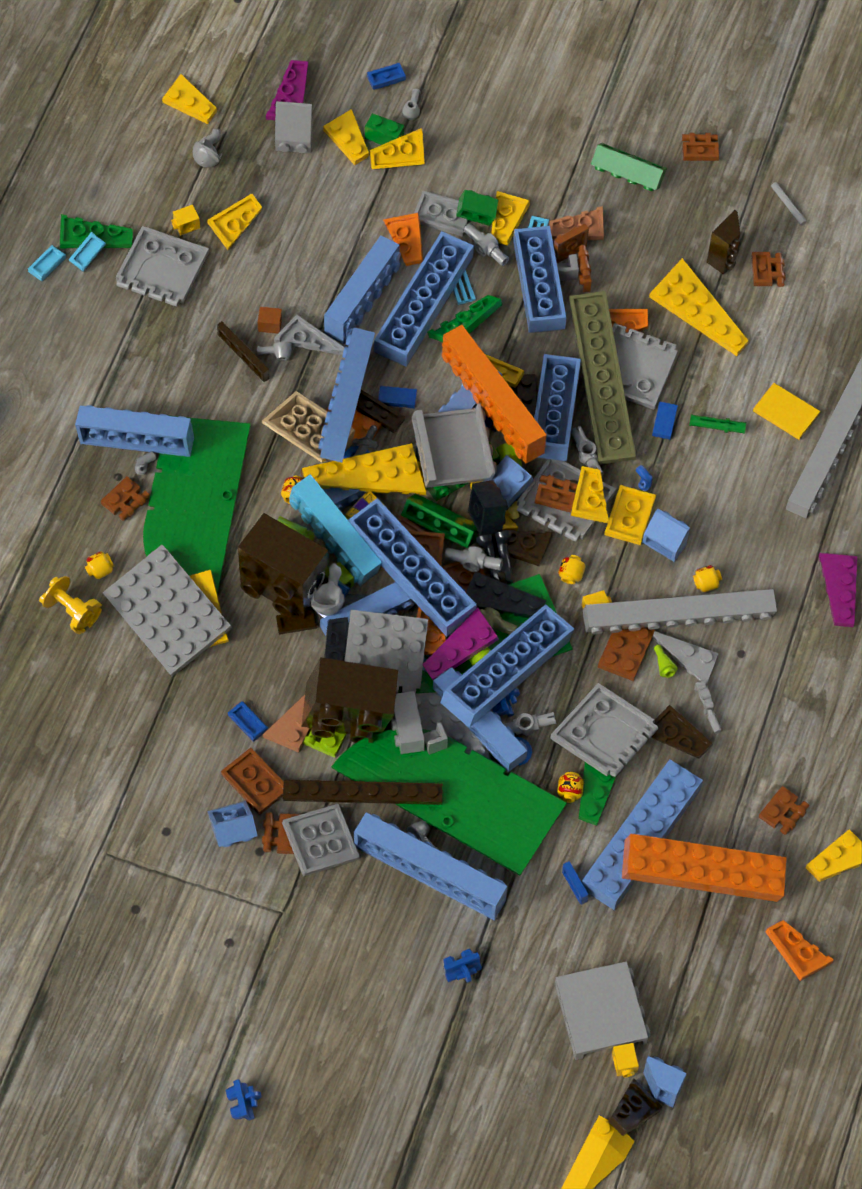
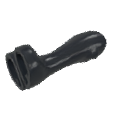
M502 531L494 535L500 558L503 559V566L501 571L489 568L491 578L500 581L498 572L505 571V579L507 580V585L513 583V570L508 553V542L512 538V532ZM488 534L476 537V542L484 548L487 556L496 558L493 535Z

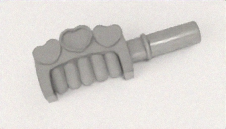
M704 681L696 682L694 690L698 692L703 703L704 714H708L707 718L715 734H718L722 730L716 714L713 713L714 704L709 689L706 688Z

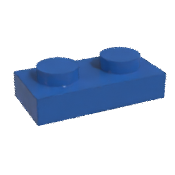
M400 63L367 72V78L373 90L406 80V75Z

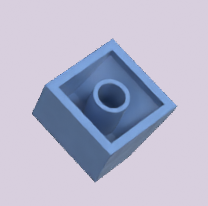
M507 455L497 465V472L492 478L497 487L500 488L503 499L507 501L508 508L534 481L533 477Z
M246 801L208 811L219 847H229L239 841H250L253 837L257 836L253 815Z

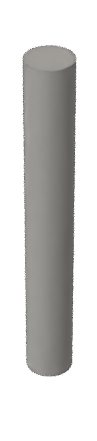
M774 182L771 185L772 189L801 226L807 222L778 183Z

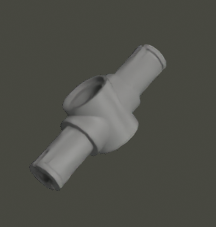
M471 223L464 228V233L474 240V247L481 256L487 255L492 257L501 266H504L509 261V257L499 249L498 241L491 233H481Z
M578 426L577 429L576 427L573 428L571 434L577 443L576 448L579 452V461L589 468L599 469L601 476H603L604 472L598 463L596 455V445L586 438L581 426Z
M472 546L468 550L463 551L447 548L445 552L446 560L461 562L465 569L472 572H477L480 568L484 569L485 567L501 571L503 566V559L489 557L479 547Z
M554 712L539 716L523 713L517 719H513V722L505 723L504 725L505 727H510L517 735L529 736L535 730H539L540 727L556 724ZM524 722H531L529 727H522V724Z

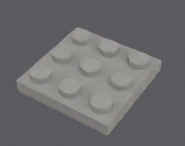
M339 804L284 819L282 822L303 877L353 862L360 858Z

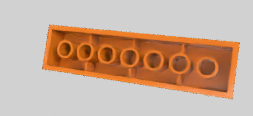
M460 325L444 334L441 354L443 360L449 363L453 373L461 378L463 386L466 390H470L475 402L481 404L485 415L488 418L490 417L495 428L503 433L506 443L512 445L517 457L527 464L544 454L547 434L464 326Z
M630 834L625 839L622 879L774 902L784 897L786 857Z

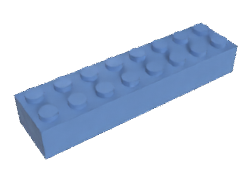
M441 231L374 339L375 353L407 367L427 331H429L454 287L471 262L474 245Z
M353 328L352 335L348 334L345 345L349 346L344 347L342 357L345 360L341 359L339 370L342 373L338 372L335 383L338 386L334 385L332 393L335 399L331 398L328 410H331V412H327L325 423H328V425L324 424L321 434L325 438L320 439L318 449L322 450L321 458L341 463L343 461L374 340V332Z
M378 498L348 519L381 560L383 569L446 637L454 632L476 610V603Z
M545 604L446 688L440 703L470 728L570 641L574 628Z
M669 759L583 878L582 884L587 893L615 910L635 882V880L622 879L625 839L630 834L666 839L701 790L703 780Z
M366 812L354 831V844L357 849L492 920L496 919L506 901L507 886L502 880L489 877L483 870H476L463 860H456L450 853L435 849L431 843L418 840L414 834L399 830L398 826L382 821L375 814L370 815Z

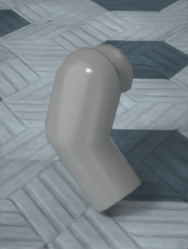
M152 451L136 460L135 472L138 475H144L147 471L148 463L156 460Z

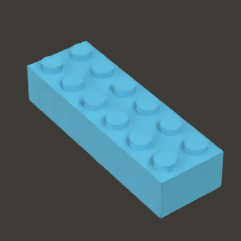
M311 474L293 486L289 497L290 505L295 510H299L303 521L307 525L310 524L312 526L315 536L325 542V547L329 550V553H334L338 558L337 562L344 565L354 577V583L357 582L361 586L376 575L382 564L381 560Z

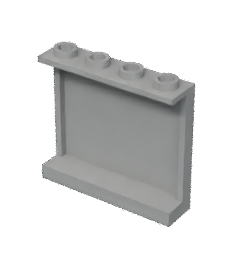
M480 403L473 409L423 414L422 410L414 411L412 423L426 488L492 480L497 472V466L492 460L493 447L488 441L489 429L485 427L486 415Z
M627 961L555 977V988L575 1060L583 1059L584 1054L610 1049L614 1046L643 1041V1045L647 1044L650 1030L648 1024L644 1025V1009L642 1005L639 1006L637 1000L639 998V991L637 986H633L634 974L632 968H628Z

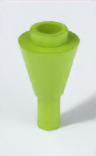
M656 645L654 650L657 654L659 674L661 677L670 678L675 675L678 667L664 653L661 645Z

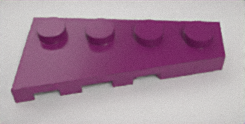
M290 61L283 76V81L279 85L277 94L273 98L271 107L266 114V120L275 121L276 101L304 103L308 61Z
M819 553V561L821 562L822 574L826 583V592L830 601L829 605L834 626L854 627L857 556Z
M477 608L422 665L431 679L434 680L449 668L455 669L499 640V638Z

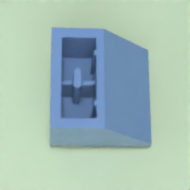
M657 509L644 532L642 543L674 562L687 545L690 528L683 521L673 518L668 512Z
M648 1056L643 1073L652 1096L655 1100L673 1108L683 1087L686 1073L678 1066L665 1064L658 1057L652 1058Z

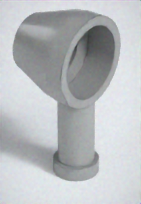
M419 89L412 90L411 100L407 101L403 106L402 114L408 120H415L420 115V109L417 105L421 94Z
M278 342L273 346H257L258 355L275 353L278 361L289 360L292 351V344L288 342Z
M418 821L407 827V831L414 834L418 840L431 843L426 837L430 827L425 821Z

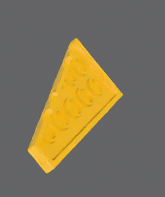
M683 258L651 291L649 297L735 356H738L748 345V339Z
M412 443L344 458L342 463L331 461L302 468L304 478L311 474L322 489H360V491L419 493V495L426 496V489Z

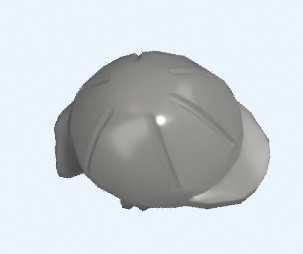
M213 129L209 136H205L195 142L192 151L193 158L200 166L212 167L219 163L222 153L218 155L213 144L217 143L221 138L220 129Z
M335 563L329 566V582L321 585L318 589L314 588L311 598L313 609L324 616L336 614L341 610L344 603V594L338 586L341 568Z

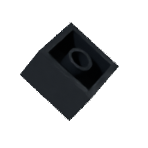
M494 480L472 483L468 513L480 536L502 532L503 525L506 523L505 512L508 510V504L503 499L500 488L497 487Z

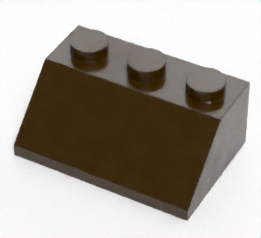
M736 210L711 234L706 263L723 275L728 270H732L736 264L737 248L740 244V226Z

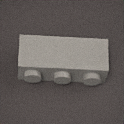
M415 692L398 693L395 699L394 719H391L392 730H396L397 735H394L395 745L400 748L401 754L424 751V736Z

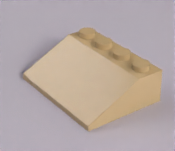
M297 391L262 420L264 425L321 463L329 460L321 458L322 450L318 449L320 439L325 438L321 434L324 424L328 425V423H325L327 411ZM352 427L350 430L346 450L352 445V441L354 438L355 429H353Z

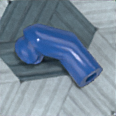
M640 465L635 470L641 477L638 486L642 491H647L651 488L653 477L643 465Z

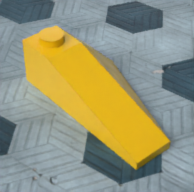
M599 1115L561 1189H594L597 1184L626 1159L635 1141L628 1134L622 1136L608 1122L609 1120Z

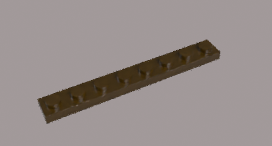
M284 780L283 801L442 805L443 783Z

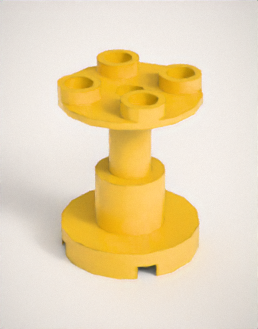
M67 576L61 578L54 577L49 584L50 588L40 597L39 602L42 603L43 607L50 608L59 601L66 607V613L72 617L70 628L77 634L86 632L84 628L86 626L90 628L99 618L102 604L96 599H90L85 603L78 597L73 599L66 593L70 585V578Z

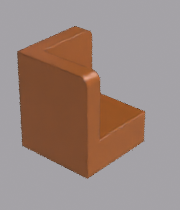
M260 307L257 322L258 332L278 334L281 330L282 309Z

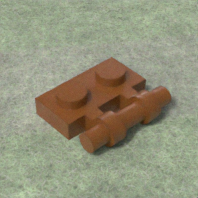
M682 134V141H689L683 142L682 145L683 161H719L718 142H711L718 141L717 134Z
M580 245L579 259H577L578 268L581 273L578 275L579 285H582L583 292H591L592 281L589 252L586 250V245Z
M752 252L754 286H772V280H775L778 287H783L786 275L783 272L785 263L782 253H776L775 258H771L770 252ZM771 266L776 268V272H772Z
M541 474L539 482L546 483V485H538L534 503L571 513L575 493L568 490L576 491L577 484L572 483L568 479L564 481L554 478L553 475L545 476ZM552 485L562 487V489L554 488Z
M126 476L101 500V504L114 515L121 511L122 513L118 516L124 521L127 517H131L139 506H143L146 503V499L150 497V494L147 491H144L141 495L138 494L141 491V487ZM130 500H133L129 506L126 505Z
M782 786L761 811L759 818L774 829L780 823L783 825L780 832L786 835L795 828V823L799 818L804 817L809 804L803 801L800 806L796 805L798 797ZM789 810L793 812L790 818L785 817Z
M271 812L266 813L265 820H263L265 831L262 837L264 852H271V847L277 846V854H294L282 822L284 819L298 816L299 814H279V821H274V814ZM273 829H278V837H272Z

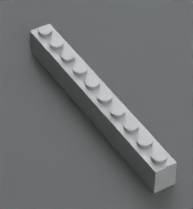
M862 357L788 499L786 510L801 517L807 518L809 512H814L817 505L815 501L817 498H821L825 489L822 487L824 483L828 484L832 476L830 473L831 469H836L839 462V459H837L838 455H843L847 445L844 443L846 440L850 441L854 432L852 428L854 425L857 426L861 419L859 414L862 411Z
M774 589L590 604L585 605L583 617L586 632L601 634L603 631L609 630L611 633L621 632L622 629L638 631L644 627H648L650 630L658 629L660 626L674 628L679 624L695 626L697 623L703 622L705 625L714 624L716 621L731 623L738 619H742L743 622L751 621L753 618L768 620L777 612Z

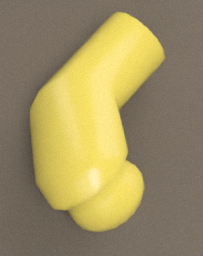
M517 501L508 508L510 519L519 518Z

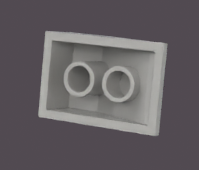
M276 101L275 150L311 153L313 138L312 104Z

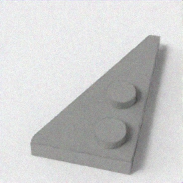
M297 314L274 338L275 343L288 342L292 346L338 355H343L344 351L342 345Z
M655 631L653 638L661 647H665L671 653V657L684 667L691 676L694 675L699 681H704L707 686L718 658V653Z

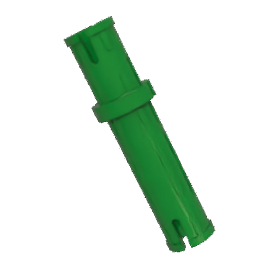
M691 414L689 426L722 430L724 433L729 431L745 434L746 422L732 421L730 418L725 420Z

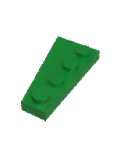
M61 214L60 248H79L91 232L106 243L103 248H131L133 245V229L111 224L107 226L102 225L101 222L93 221L92 223L83 221L82 218L76 217L73 219Z
M487 295L470 305L468 311H460L455 314V319L450 322H442L440 328L435 331L431 329L427 331L429 338L443 342V335L460 325H463L470 334L503 305L500 298Z
M586 762L583 775L584 788L578 819L597 826L616 777L610 774L606 776Z

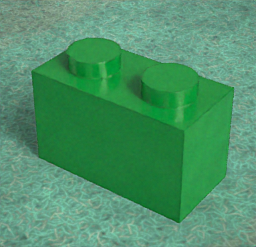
M373 113L365 125V139L380 145L404 136L403 124Z
M464 190L459 197L456 216L490 226L496 218L498 199L492 198L489 195L478 194L472 190Z

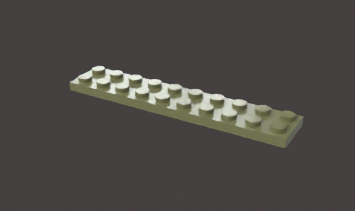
M606 291L569 296L598 463L607 464L636 460Z

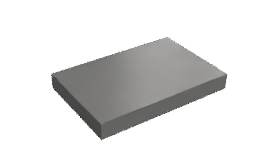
M422 191L414 212L419 214L420 225L463 236L464 228L469 222L467 219L456 216L459 200Z

